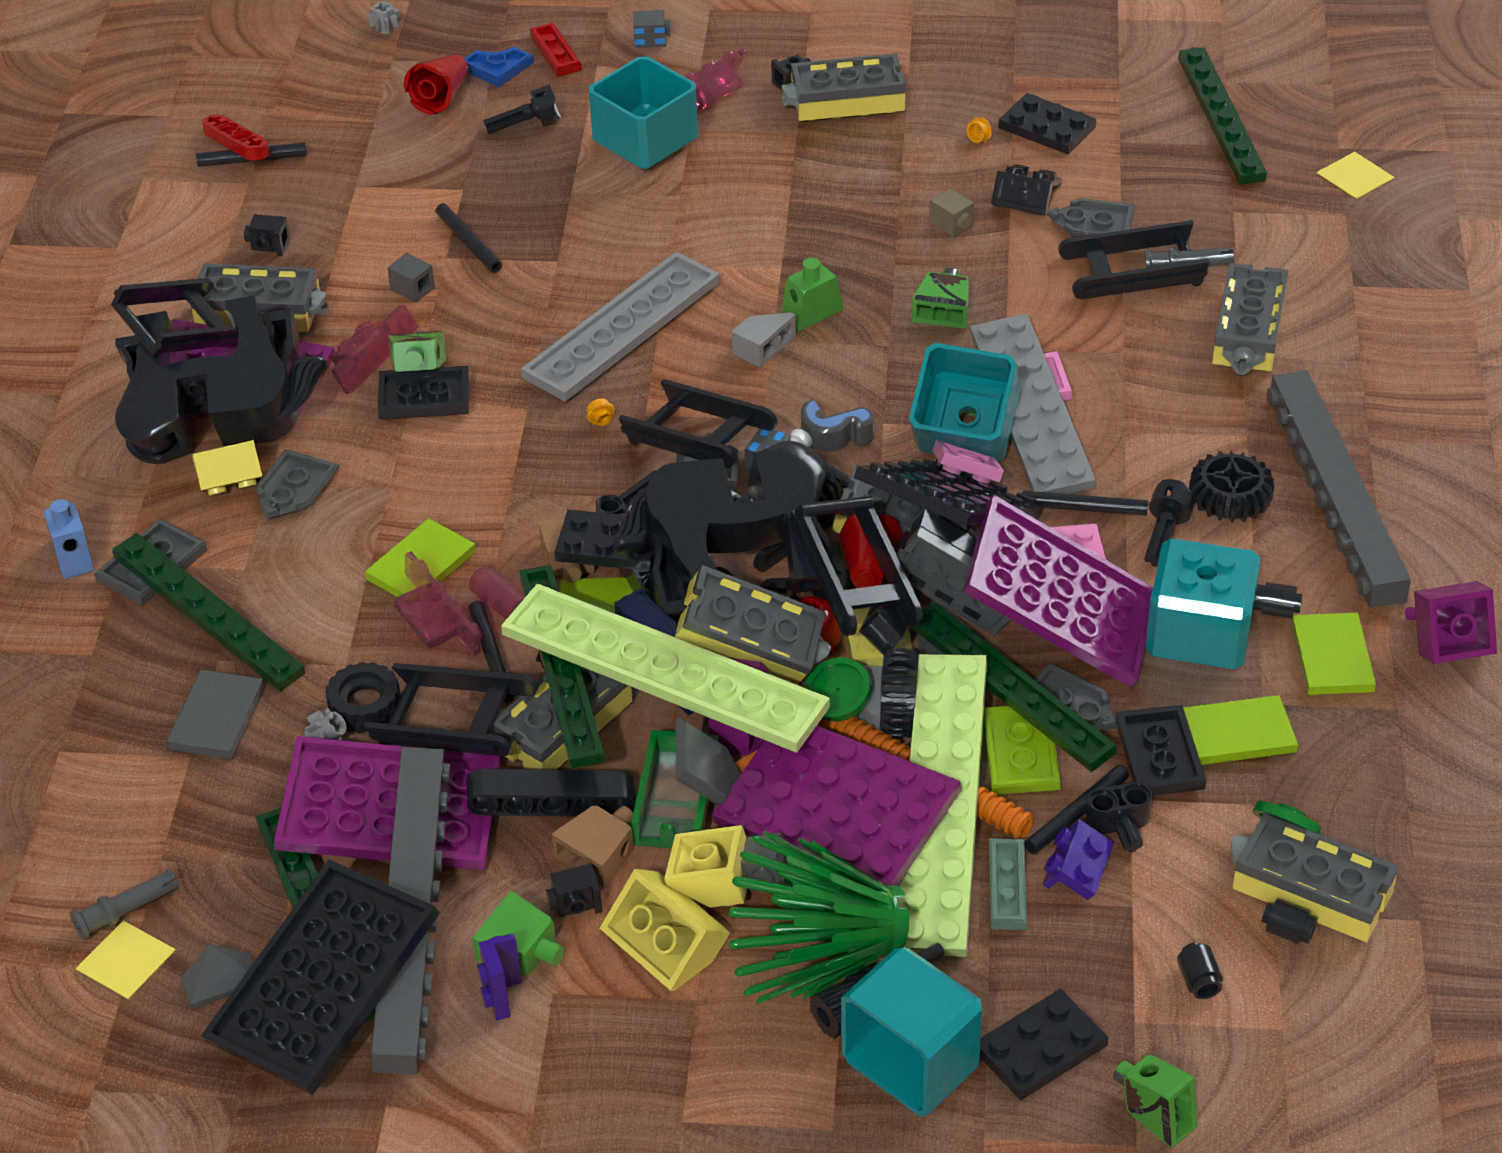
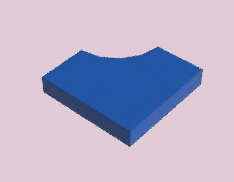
M514 46L498 52L476 50L464 58L468 64L469 74L497 87H501L534 63L532 54Z

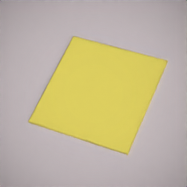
M1356 152L1317 172L1318 175L1355 199L1395 179L1394 176Z
M123 920L82 961L76 970L129 1000L176 949Z

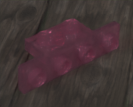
M744 48L737 52L732 50L725 54L720 61L716 63L711 61L701 71L697 73L692 71L684 76L696 83V100L699 109L741 88L743 82L733 68L738 66L747 54Z
M399 305L383 321L374 323L366 321L355 328L356 333L352 337L338 344V350L330 357L335 365L331 372L345 394L352 393L390 356L388 334L413 333L417 330L418 325L405 305Z
M412 551L406 553L405 574L415 585L416 589L394 599L396 610L428 649L457 636L473 656L479 654L482 634L478 625L475 622L469 621L464 615L461 605L449 597L440 580L436 581L429 573L426 563L421 559L418 560Z

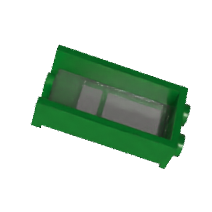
M651 730L631 822L633 845L672 849L675 834L705 830L711 801L676 780V732ZM707 734L708 736L719 742V735Z

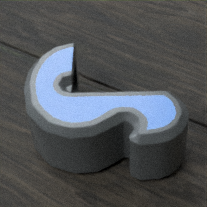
M811 399L805 402L801 409V429L811 436V447L824 452L841 449L851 440L855 441V445L862 446L874 439L875 415L871 410L860 407L823 417L815 400Z

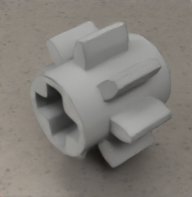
M389 2L376 3L373 8H370V14L368 15L369 26H375V31L380 34L392 33L395 27H399L398 22L401 21L399 9L394 10L393 5Z
M329 708L322 712L318 710L307 717L310 725L304 728L305 737L343 741L340 736L346 733V723L340 714L330 712Z

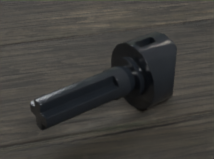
M550 85L530 91L531 103H526L515 109L483 120L488 134L533 119L535 116L537 120H540L542 126L559 120L561 116L554 104L555 96Z
M1164 479L1153 491L1149 510L1157 520L1144 560L1145 562H1151V565L1154 567L1158 566L1162 543L1171 539L1175 524L1185 523L1191 516L1194 502L1184 482ZM1168 490L1171 492L1170 496H1167Z

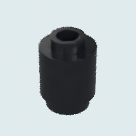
M1266 582V585L1257 584L1253 610H1259L1264 615L1292 619L1293 613H1300L1303 594L1296 593L1297 587L1269 582Z
M1277 898L1275 904L1268 902L1261 922L1267 924L1265 931L1296 944H1299L1300 941L1309 944L1317 926L1318 917L1312 915L1309 909Z
M1200 943L1186 945L1177 956V962L1189 992L1193 993L1197 999H1209L1216 996L1222 990L1221 983L1223 977L1211 947Z

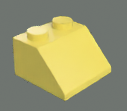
M254 440L192 454L201 492L208 491L209 496L227 492L226 486L238 484L239 489L257 485L256 479L262 478Z
M743 826L675 834L664 878L666 885L710 908L743 904L747 889L737 887L732 883V879L736 876L745 878L741 866L742 858L740 857L746 842Z

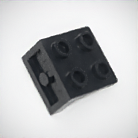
M1013 164V166H1006V169L997 171L991 204L1046 215L1052 186L1061 184L1062 178L1055 177L1056 172L1039 169V171L1030 172L1028 171L1029 167L1025 165Z

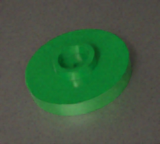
M845 657L832 658L819 664L809 674L804 687L830 698V708L822 719L831 722L844 721L856 716L865 708L872 693V683L866 669L859 662Z
M1257 801L1252 811L1260 819L1265 813L1321 835L1323 830L1319 824L1305 817L1304 812L1283 803L1277 805L1266 801Z

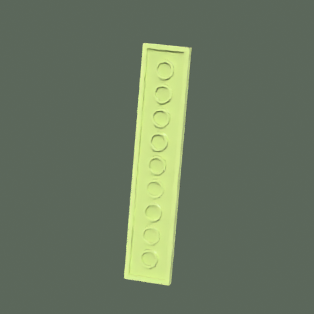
M540 584L535 585L501 625L502 635L796 753L830 708L829 697Z
M919 654L910 762L959 780L962 790L899 883V887L904 891L906 898H898V907L909 908L910 916L909 932L904 948H909L916 954L935 943H939L944 950V956L967 957L987 672L986 655Z

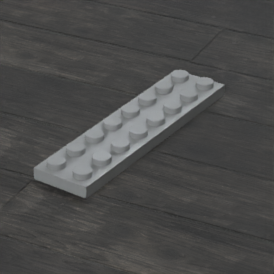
M676 251L522 367V378L566 402L719 284L720 274Z
M1028 314L970 326V334L976 350L1011 355L1017 363L1021 391L1010 437L1031 491L1072 494L1096 488V479Z

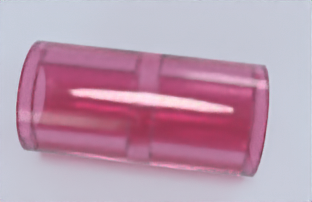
M491 566L479 568L469 582L470 591L505 620L525 598L524 593Z

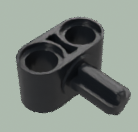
M1138 782L1093 790L1087 798L1085 822L1101 834L1117 832L1123 849L1128 850L1130 853L1136 852L1143 845L1138 828L1144 827L1150 819L1152 791L1145 784Z

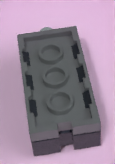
M925 509L913 522L910 532L906 530L893 544V549L912 588L990 634L995 635L1010 618L963 592L977 539Z

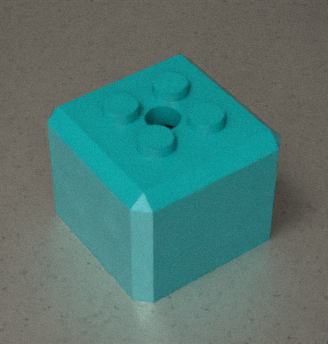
M648 56L635 58L589 86L593 140L643 170L648 169L698 137L696 83Z
M934 343L926 348L909 416L914 441L921 452L934 454L932 450L937 439L994 457L998 463L1005 459L1021 391L1017 363L1012 356ZM965 411H973L977 415L976 419L971 423L962 422L960 416Z
M1172 538L1163 542L1150 600L1145 649L1153 657L1236 669L1244 665L1261 558L1252 550Z
M895 948L841 997L842 1055L850 1066L918 1116H928L979 1067L982 1021L981 999L911 949Z

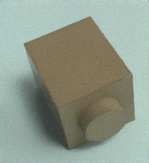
M949 188L930 200L929 223L951 237H955L973 226L974 203Z

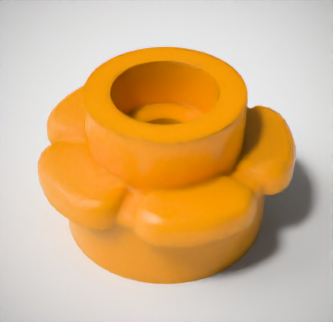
M976 117L968 124L966 133L972 142L986 143L987 139H990L992 136V129L985 118Z
M603 398L592 401L587 406V420L592 425L605 426L609 424L615 415L614 405Z

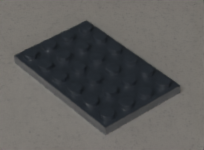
M924 459L923 463L916 460H911L910 463L898 461L897 464L885 461L884 465L871 462L870 465L857 466L853 477L964 526L981 525L986 514L987 501L993 495L1035 519L1040 518L1043 510L1042 506L1034 503L1035 498L1023 493L1013 495L1006 492L1007 486L990 481L989 484L977 481L972 478L973 474L965 471L960 473V475L950 473L942 469L943 465L938 462V459L935 462Z
M328 859L201 1036L207 1043L313 1095L440 912L430 903Z

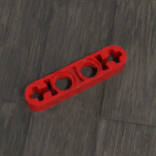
M210 115L202 119L203 131L207 137L240 156L253 161L262 160L269 156L268 141L231 119L223 115Z

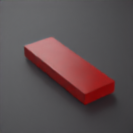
M553 22L529 29L530 37L557 77L582 71L581 62Z

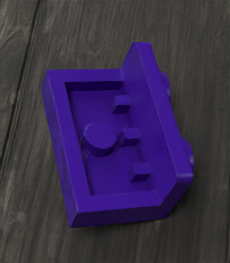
M1078 820L1069 828H1062L1054 840V845H1056L1054 854L1051 855L1045 864L1044 870L1047 873L1043 885L1049 889L1060 881L1085 899H1090L1096 894L1114 842L1082 820Z
M514 934L496 936L479 942L481 964H477V971L482 985L480 987L481 996L485 1008L492 1007L496 1021L510 1017L506 987L522 982L517 942Z

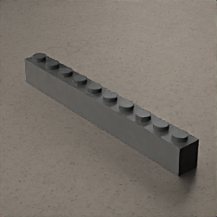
M1308 370L1272 375L1271 388L1267 389L1268 403L1276 411L1277 422L1279 426H1283L1286 432L1288 445L1293 446L1296 462L1299 467H1303L1308 487L1313 488L1318 508L1323 509L1328 529L1333 530L1337 549L1343 551L1348 572L1353 573L1356 579L1359 595L1364 596L1369 608L1407 602L1411 578Z
M402 747L388 886L432 904V902H439L440 881L434 880L435 872L442 871L443 851L437 850V842H444L445 821H439L440 813L447 812L448 792H442V784H449L450 763H444V749ZM437 918L376 1004L371 1053L373 1073L417 1074L418 1060H425L427 1038H420L421 1027L428 1028L429 1005H423L424 995L431 996L432 973H426L427 964H434L435 942H429V933H436Z

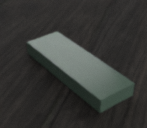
M989 838L990 929L1026 930L1024 839Z

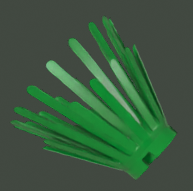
M764 831L765 836L778 843V845L761 837L751 836L755 844L785 856L788 865L746 851L740 853V857L743 860L775 870L779 876L805 885L794 884L791 887L739 876L734 877L732 883L737 887L772 893L774 895H772L771 901L774 904L821 911L731 907L728 914L732 918L790 920L793 923L772 924L770 932L778 935L732 939L729 942V947L732 949H744L826 940L832 941L777 952L773 955L772 960L738 967L734 974L740 977L845 953L748 987L744 991L746 996L779 985L789 984L760 996L756 1000V1004L772 1000L793 991L791 997H797L805 993L803 999H806L848 975L857 972L862 967H866L880 958L886 957L893 949L904 948L909 932L910 916L909 908L898 907L897 898H906L904 891L899 886L882 884L811 839V843L801 838H798V842L818 856Z

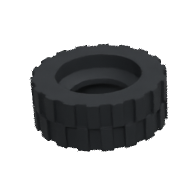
M359 662L355 665H348L346 668L337 671L336 675L330 678L329 685H326V700L330 712L340 714L346 723V731L356 732L357 734L368 732L363 727L365 722L387 724L401 696L399 682L395 678L394 672L392 670L389 671L384 665L380 666L373 662ZM360 690H375L380 693V698L368 705L355 706L347 701L348 696Z

